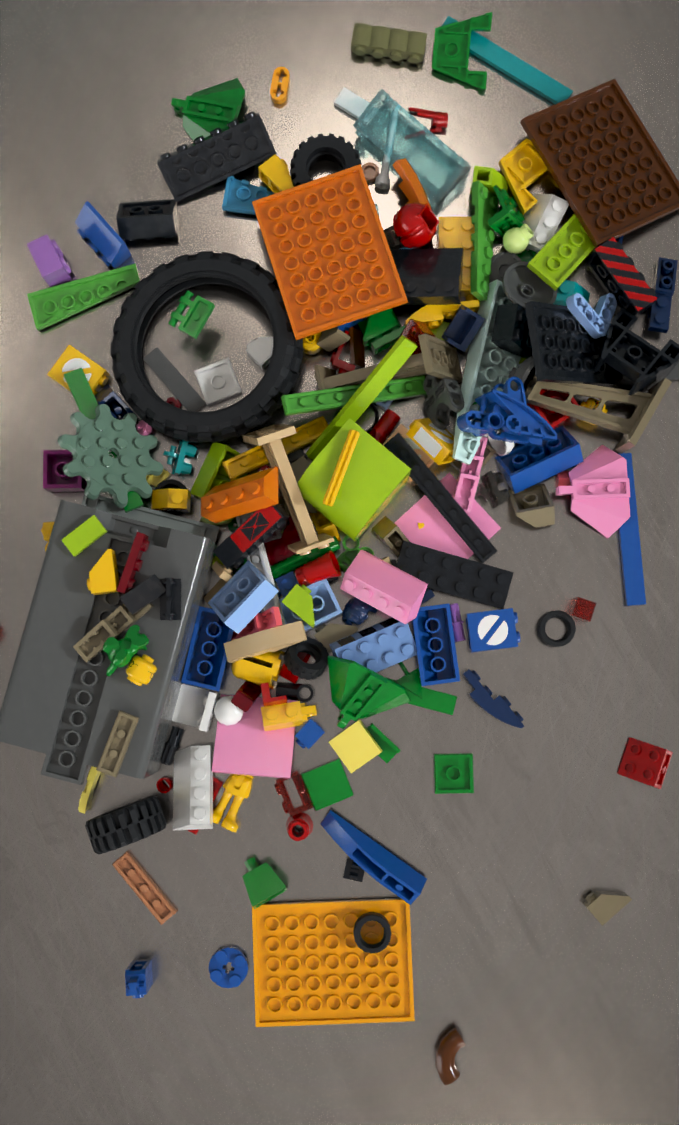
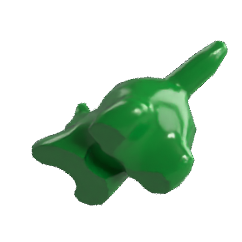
M139 625L131 626L120 640L109 637L105 641L103 651L107 653L108 659L111 661L107 668V676H111L117 668L128 665L132 657L139 650H147L146 645L149 644V639L145 634L139 633Z

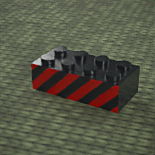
M612 237L594 249L587 264L606 291L615 296L618 308L620 310L624 308L636 317L647 312L657 300L656 293L653 288L647 285L644 275L637 271L632 258L627 257L623 251L622 244Z

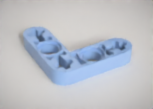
M576 293L567 297L566 305L590 336L597 339L606 335L617 306V301L612 293L600 296L594 310L581 294Z

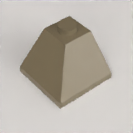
M545 484L528 487L516 494L512 490H507L517 517L536 528L555 524L554 504Z

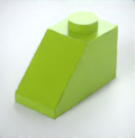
M296 584L283 599L282 603L309 626L314 628L313 597L310 595L312 591L304 584L301 587Z

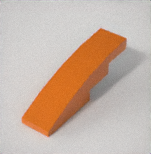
M407 159L397 160L392 166L403 180L398 186L409 200L406 204L428 203L431 208L426 193Z

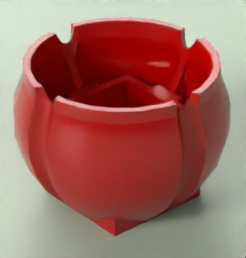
M428 203L406 204L393 217V226L397 237L401 236L400 242L410 249L426 245L434 236L436 226L439 223Z

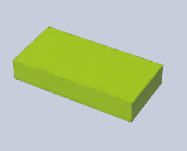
M93 515L61 541L71 554L76 557L108 531L99 519Z

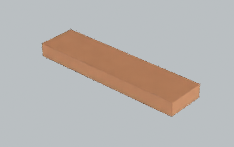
M129 851L125 852L112 864L161 925L177 912L176 908Z

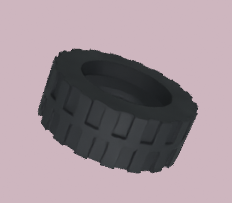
M307 637V640L287 647L283 660L288 671L292 672L294 676L313 680L323 674L328 664L329 653H327L326 647L321 642ZM299 652L307 653L315 659V663L303 662L297 654Z

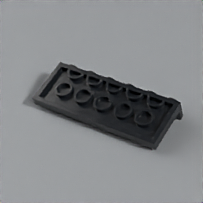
M254 111L244 116L245 119L239 122L237 119L227 124L228 127L222 130L220 127L210 132L211 135L205 138L203 135L195 138L193 144L188 146L186 143L176 148V152L171 154L166 152L159 156L160 159L157 160V164L176 202L267 160L275 154L277 155L259 112L256 114Z

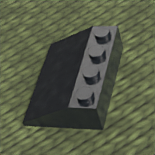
M463 248L390 249L408 303L403 305L461 304Z

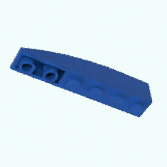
M332 810L328 812L320 824L332 839L365 872L411 905L421 894L427 878Z

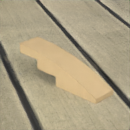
M297 621L259 631L223 644L227 661L233 663L247 657L252 658L266 652L281 650L307 640L303 621Z

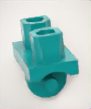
M182 440L179 441L177 453H175L177 447L171 445L170 452L164 451L163 456L168 457V465H172L175 459L171 474L176 476L179 474L189 475L191 473L192 464L185 463L184 458L185 456L194 458L197 450L196 447L188 444V441Z

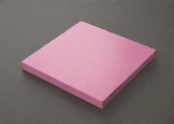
M449 472L440 482L454 497L457 480ZM426 495L395 522L410 543L469 559L474 554ZM474 499L471 512L468 515L485 536L490 539L501 527ZM418 523L425 524L421 529L418 527Z
M221 694V696H220V698H221V697H224V696H233V697H234V695H224V694ZM258 697L251 708L243 713L241 720L235 725L226 726L217 721L212 772L291 779L295 727L265 731L261 707H264L263 698ZM287 700V703L296 702V701H295V700Z

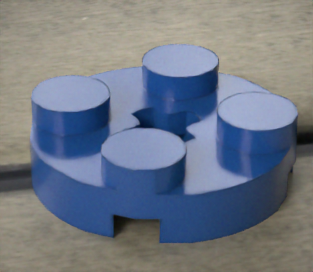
M225 946L213 954L209 962L211 980L223 988L238 987L246 978L249 969L246 956L239 948L234 946ZM228 962H231V966L234 967V970H230V972L223 968V965H227Z

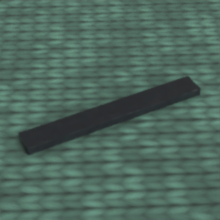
M397 433L384 444L391 453L411 468L409 476L482 563L498 551L400 433Z

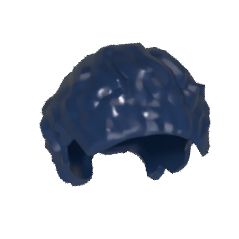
M353 597L344 606L342 621L347 625H352L353 623L360 625L364 620H367L370 611L376 613L378 609Z

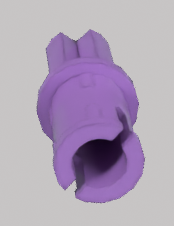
M458 603L450 604L455 642L466 640L462 624L464 621L461 619Z

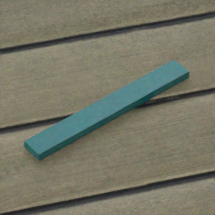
M448 15L442 26L458 21ZM471 32L469 53L554 104L571 97L573 90L477 32Z

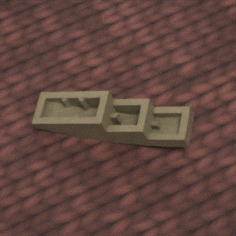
M150 603L133 616L124 604L120 605L106 619L101 620L78 641L73 648L85 662L90 661L103 650V645L109 637L117 639L153 608L154 605Z

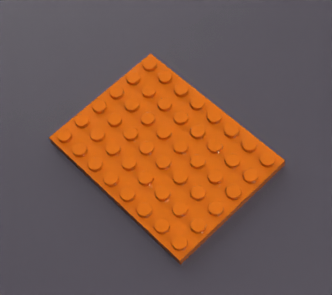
M361 164L252 201L296 340L408 303Z

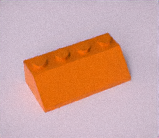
M275 466L213 487L201 497V516L214 523H219L278 504V467Z

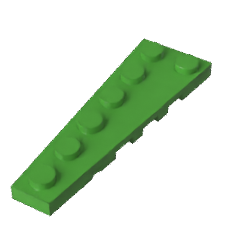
M136 264L28 293L27 296L36 329L38 331L133 288L140 281Z

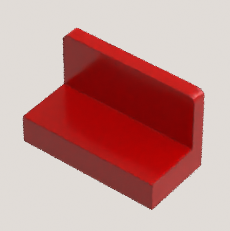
M261 683L264 707L287 703V696L271 698L269 683Z

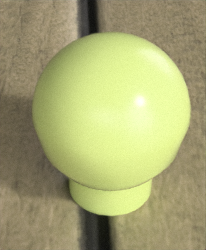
M527 224L522 225L520 228L513 227L504 234L503 246L511 254L522 253L527 248L529 239L534 234Z

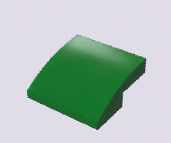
M340 759L301 774L315 811L354 795Z

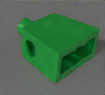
M255 857L244 862L249 872L242 877L254 909L287 891L285 884L267 862L259 866Z

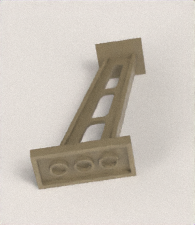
M426 333L419 335L422 353L410 356L391 379L395 380L428 374L441 379L455 380L460 383L463 377L456 347ZM315 365L314 376L319 390L359 385L367 379L377 365L338 375L334 369Z
M534 375L526 384L528 387L525 390L526 404L529 403L624 433L615 451L622 454L637 444L672 382L664 378L651 387L648 393L637 392L630 396V390L583 383L537 381V377ZM541 389L564 392L568 393L566 401H561L540 395ZM574 395L600 399V403L593 410L572 404L571 399ZM606 401L625 403L636 407L630 419L602 412V407Z

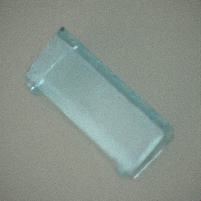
M382 88L353 125L357 136L362 140L366 137L394 162L406 158L421 185L428 190L426 195L433 201L436 198L441 201L471 167L465 159L458 156L455 151L399 105Z

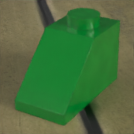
M390 309L370 315L363 337L364 347L370 345L374 338L380 335L385 336L390 333L391 329L398 326Z

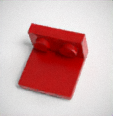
M629 738L618 774L661 789L673 752L634 738Z

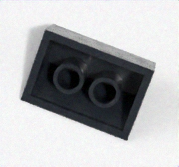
M175 199L120 203L116 216L119 236L122 240L125 239L126 241H133L138 238L150 240L155 237L171 238L176 236Z

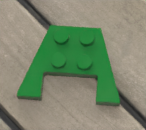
M493 12L435 28L432 69L486 91L487 72L468 70L470 40L472 31L491 32Z

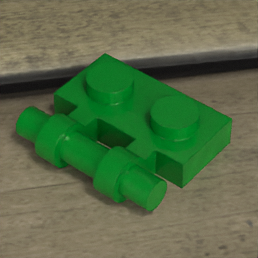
M187 290L185 295L179 299L180 303L177 309L172 311L168 325L175 328L176 324L181 322L178 329L197 339L215 305L198 295L194 301H191L194 294ZM186 307H189V310L184 317L182 314L185 311Z

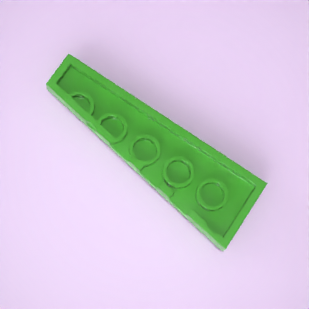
M480 181L472 182V206H475L472 224L475 226V233L471 234V241L474 245V251L471 252V294L481 302L487 300L493 241L495 240V230L490 227L487 220L497 213L498 199Z

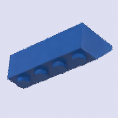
M563 425L554 429L557 433V440L555 441L542 440V445L539 447L522 444L513 448L507 455L495 457L506 483L515 494L583 462L580 444Z
M450 604L420 607L417 617L412 620L421 686L460 681Z
M199 607L181 683L219 692L227 662L223 643L232 640L234 631L222 622L212 608Z

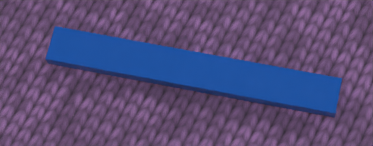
M622 453L619 455L627 461V476L630 482V518L618 529L625 606L645 605L646 597L632 454Z

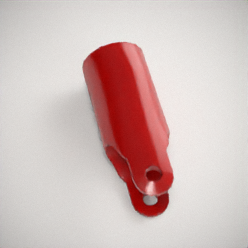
M387 409L370 432V435L382 444L401 418L392 410Z

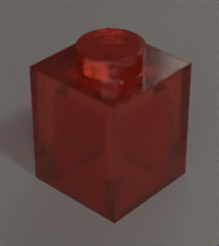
M580 597L573 598L569 615L574 619L590 622L596 603Z

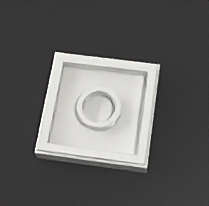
M229 358L194 371L208 407L242 394Z

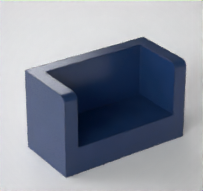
M461 304L442 338L465 352L485 321V318Z

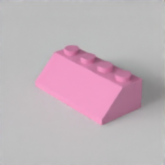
M360 550L346 570L340 589L394 619L407 624L417 617L428 584L378 557Z

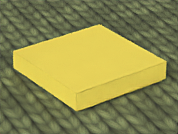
M360 719L329 741V744L351 774L383 751Z

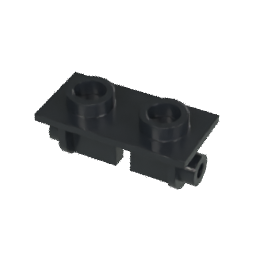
M160 579V582L166 589V593L160 596V620H181V579Z

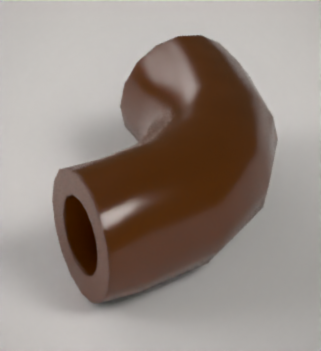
M456 1027L451 1029L441 1039L436 1050L435 1067L444 1085L453 1083L460 1076V1072L455 1064V1057L457 1052L466 1046V1043Z

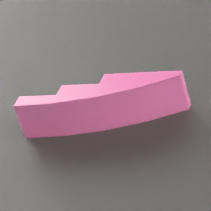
M484 436L480 440V445L471 464L467 465L461 462L454 499L467 514L471 512L480 478L479 474L488 437Z

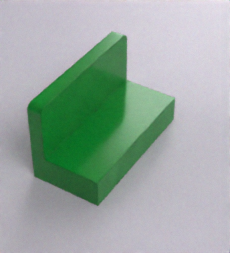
M373 723L367 727V730L383 750L378 756L388 763L401 750Z

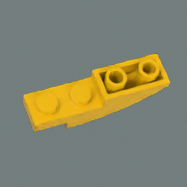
M479 299L461 302L462 305L475 313L478 312L480 307ZM461 304L426 305L413 313L405 321L404 325L411 332L419 331L425 327H428V329L438 328L439 325H442L444 317L446 319H453Z

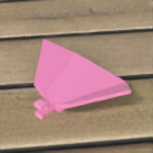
M603 444L587 456L583 462L568 472L571 486H558L555 488L556 496L571 495L570 511L607 539L630 518V482L627 476V461L624 457Z

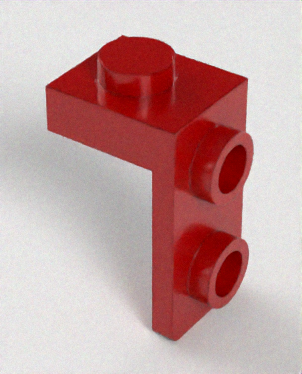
M347 342L340 345L337 353L333 352L330 359L332 369L338 371V374L356 370L355 365L340 360Z

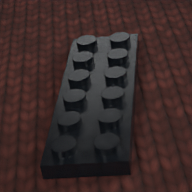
M407 541L402 542L396 563L398 569L427 583V588L499 609H504L514 573Z

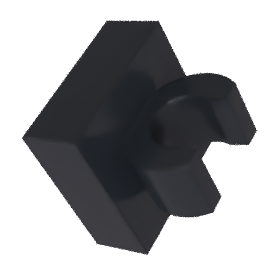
M347 857L343 878L362 882L364 870L351 858Z

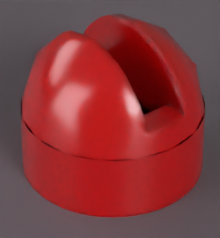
M170 777L160 778L156 783L157 790L161 793H168L173 788L172 779Z

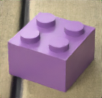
M46 234L27 243L43 279L50 287L72 280L70 273H72L71 268L65 261L64 254L55 239L51 240Z

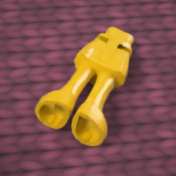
M231 774L223 784V788H225L218 805L213 809V823H220L232 795H235L221 826L236 833L238 829L236 815L243 799L249 796L253 776Z

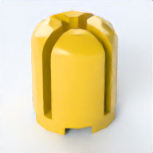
M266 652L252 658L247 657L231 664L232 673L237 678L258 685L269 683V688L274 689V686L271 684L273 680L277 681L282 667L280 657L281 655L284 656L285 652Z

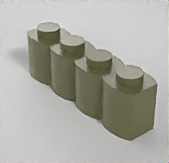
M355 23L351 40V52L359 56L370 54L375 58L389 57L394 61L406 59L410 63L417 64L424 60L427 34L419 31H407L398 28L390 29L384 26Z

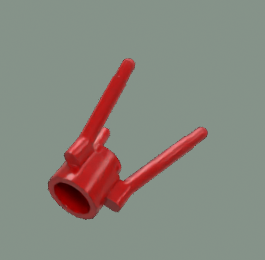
M409 107L408 110L417 112V116L431 118V126H435V128L413 133L404 138L410 139L434 132H442V128H447L448 113Z

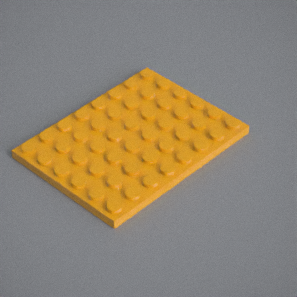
M403 899L265 903L256 909L252 906L256 1027L415 1021L410 904ZM364 913H380L386 917L390 924L391 939L387 947L381 952H364L355 942L353 934L354 925L357 919ZM368 921L361 928V937L368 944H377L384 936V928L377 921Z

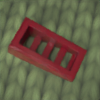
M245 681L235 693L231 702L244 712H247L262 693L261 685Z

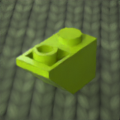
M474 166L470 194H472V182L480 181L495 197H497L493 188L495 185L500 189L504 188L508 192V183L505 177L494 168Z

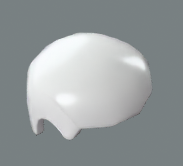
M233 696L221 697L214 707L215 718L219 723L226 726L235 725L241 720L244 713L243 710L231 702Z

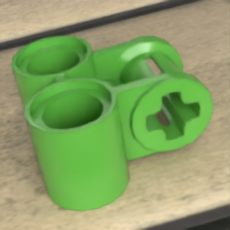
M345 536L342 542L345 552L337 558L340 569L346 572L348 569L346 565H351L360 550L374 555L372 549L369 547L359 549V539L356 540L357 545L350 549L345 543L351 538Z

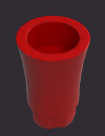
M330 550L321 557L295 569L297 581L302 586V584H313L328 578L341 576V569L335 554Z
M296 812L288 818L286 829L289 837L295 841H301L311 834L313 821L308 814ZM300 825L303 827V829L301 831H297L295 829V826Z

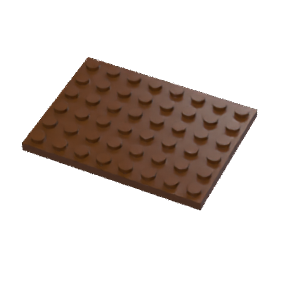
M615 79L522 118L520 124L595 248L612 237L615 239L679 209V181Z

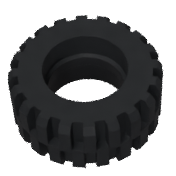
M320 133L318 137L314 138L312 135L307 138L308 142L302 141L299 144V149H295L293 153V158L290 162L291 180L294 187L313 181L309 177L308 172L313 165L320 161H333L340 165L343 170L361 164L357 149L353 150V144L350 141L346 143L345 138L342 136L336 138L332 133H329L328 136Z
M154 795L86 821L85 827L93 851L97 854H102L154 835L165 829L167 822L159 799Z

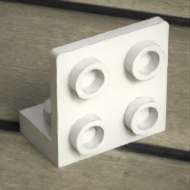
M182 684L172 721L199 728L201 731H209L219 693Z

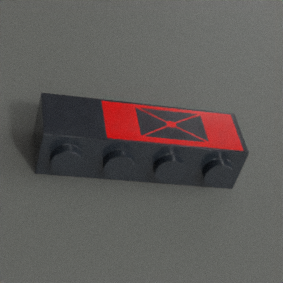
M279 503L257 510L213 552L227 569H238L245 563L244 560L248 556L254 555L259 550L258 546L268 542L273 537L272 533L274 531L282 529L287 524L286 520L290 516Z

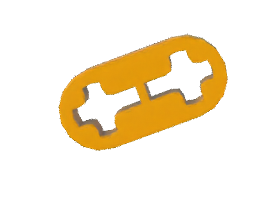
M278 67L273 72L270 96L271 100L276 104H282L287 99L290 74L285 67ZM281 74H284L281 83L279 82V77L281 76ZM278 88H280L281 94L279 97H276V94L278 93Z

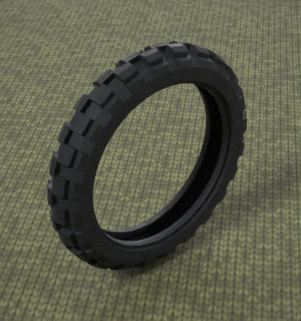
M202 251L195 255L185 254L174 258V261L168 264L163 263L153 269L152 274L147 278L143 277L134 286L135 290L130 297H126L121 306V313L114 323L111 357L113 361L112 370L120 388L119 391L133 411L144 422L155 430L177 440L180 439L192 443H217L251 432L253 428L262 425L270 419L271 415L283 405L281 397L289 394L299 376L298 372L300 364H302L304 350L303 338L295 339L277 279L269 271H266L248 258L243 259L236 254ZM223 284L238 288L260 303L271 322L273 351L263 378L242 400L216 411L192 412L174 407L165 402L149 384L142 361L143 340L153 316L171 297L197 285Z

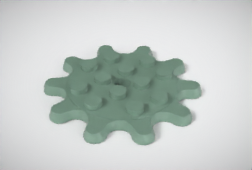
M100 404L96 407V418L93 420L87 418L81 412L72 413L70 421L76 428V434H63L57 440L61 448L69 450L73 455V460L63 467L64 474L68 477L82 476L85 478L87 487L84 492L85 496L90 500L97 499L101 492H108L112 495L114 504L119 508H124L128 504L127 494L130 491L137 492L142 498H149L152 495V487L148 484L146 476H159L163 472V465L153 460L149 454V450L157 446L158 440L156 436H143L137 432L135 427L137 416L134 413H127L122 420H118L112 416L106 404ZM108 451H113L117 457L112 458L109 456Z

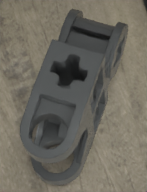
M427 375L424 380V390L428 398L423 405L433 425L438 429L445 430L449 426L450 411L460 412L464 408L463 395L457 381Z

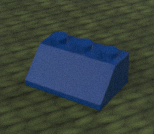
M89 201L85 202L75 221L78 227L76 231L83 240L87 238L90 241L88 245L95 253L99 251L102 255L101 260L107 267L111 265L114 269H117L132 255L122 238Z

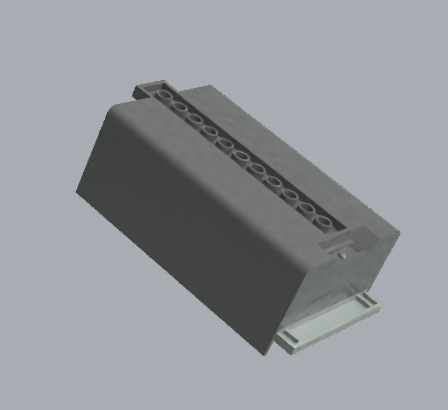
M84 493L81 505L61 500L0 710V742L45 753L46 756L41 775L82 785L84 784L88 766H98L118 712L121 710L140 717L119 774L145 779L158 772L166 747L165 742L168 740L178 695L183 684L181 680L200 606L205 604L204 597L208 593L214 571L211 566L216 556L213 551L218 547L215 541L219 526L146 507H140L125 513L123 508H119L114 504L113 499L100 495L97 499L90 500ZM95 515L108 532L74 557L61 540ZM137 532L149 536L148 540L150 543L147 551L142 554V567L139 572L136 571L134 577L136 580L135 587L154 574L159 580L165 578L181 579V620H160L159 597L152 602L154 607L133 624L139 625V633L145 634L149 639V644L146 645L147 650H139L134 656L142 657L143 654H146L154 659L153 664L157 667V671L150 683L142 684V686H138L127 679L128 675L125 670L128 665L117 668L111 676H107V668L111 661L103 650L90 661L85 662L73 648L101 620L106 619L120 605H123L120 597L124 593L91 594L87 587V578H89V572L105 551L113 549L116 551L120 582ZM127 630L122 635H120L117 638V640L122 639L125 636Z

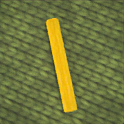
M351 429L343 446L323 499V504L327 506H333L360 436V433L356 430Z

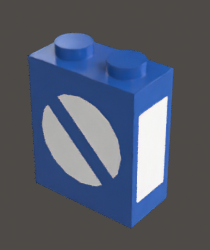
M513 608L465 614L470 653L518 647L520 633L516 631L515 624L518 623L517 613L513 612Z

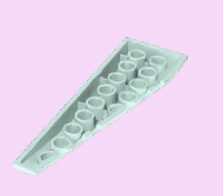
M499 280L489 283L487 300L481 301L479 304L480 307L477 314L485 318V321L469 346L461 386L464 408L457 412V418L471 410L478 411L480 406L478 404L472 405L475 402V398L491 391L493 386L499 383L505 384L513 367L518 368L520 365V356L502 350L491 342L498 305L513 304L506 296L502 282ZM497 388L498 391L503 392L501 388ZM456 418L452 458L469 465L477 452L482 436L477 437L472 433L461 431L457 426Z

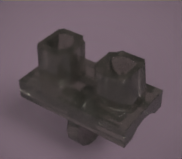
M490 471L480 477L482 483L479 484L481 491L476 493L477 497L483 496L485 502L490 501L492 509L502 505L504 501L510 498L507 489L501 491L498 489L497 485L504 482L501 472L492 473Z

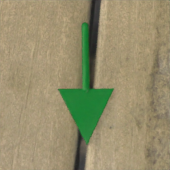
M400 662L399 665L404 671L405 676L395 682L423 699L419 668L409 673L403 662Z

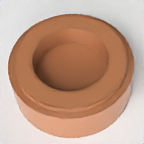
M372 162L365 163L362 166V170L367 183L375 182L379 174L378 166Z

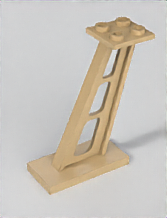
M277 423L242 435L245 443L257 446L262 445L271 468L278 467V486L301 540L288 545V549L303 556L311 553V549L317 547L318 549H323L330 546L329 543L334 542V538L325 533L316 535L281 438L296 434L295 427L293 425Z

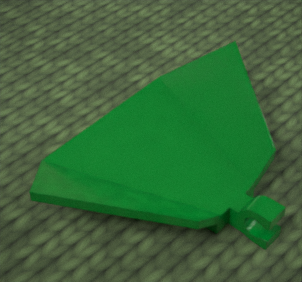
M238 78L194 92L191 96L187 95L186 100L172 98L171 106L174 107V111L182 112L183 128L192 140L202 135L205 138L211 135L210 132L219 127L222 130L228 127L227 124L238 118L246 91Z
M328 656L332 702L340 710L338 727L344 729L351 719L356 722L358 719H365L411 702L405 688L355 661Z

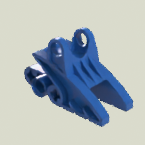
M511 377L506 380L505 384L499 383L493 386L491 391L475 398V402L480 406L479 411L471 410L457 418V426L461 431L472 433L477 437L489 434L494 440L535 447L541 446L542 440H557V433L551 425L536 411L527 406L523 382L518 377ZM511 381L517 383V391H513L510 388ZM497 388H501L503 392L498 391ZM500 429V433L496 434L497 431L495 432V430Z

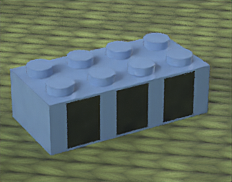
M393 617L329 644L334 657L355 661L374 672H379L417 655L416 645L408 623L404 624Z

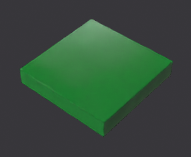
M473 753L433 754L435 794L474 793Z

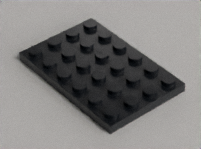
M535 301L525 303L537 381L568 384L583 383L608 387L615 385L613 367L607 363H604L597 372H594L604 336L597 339L592 338L569 311L567 306Z

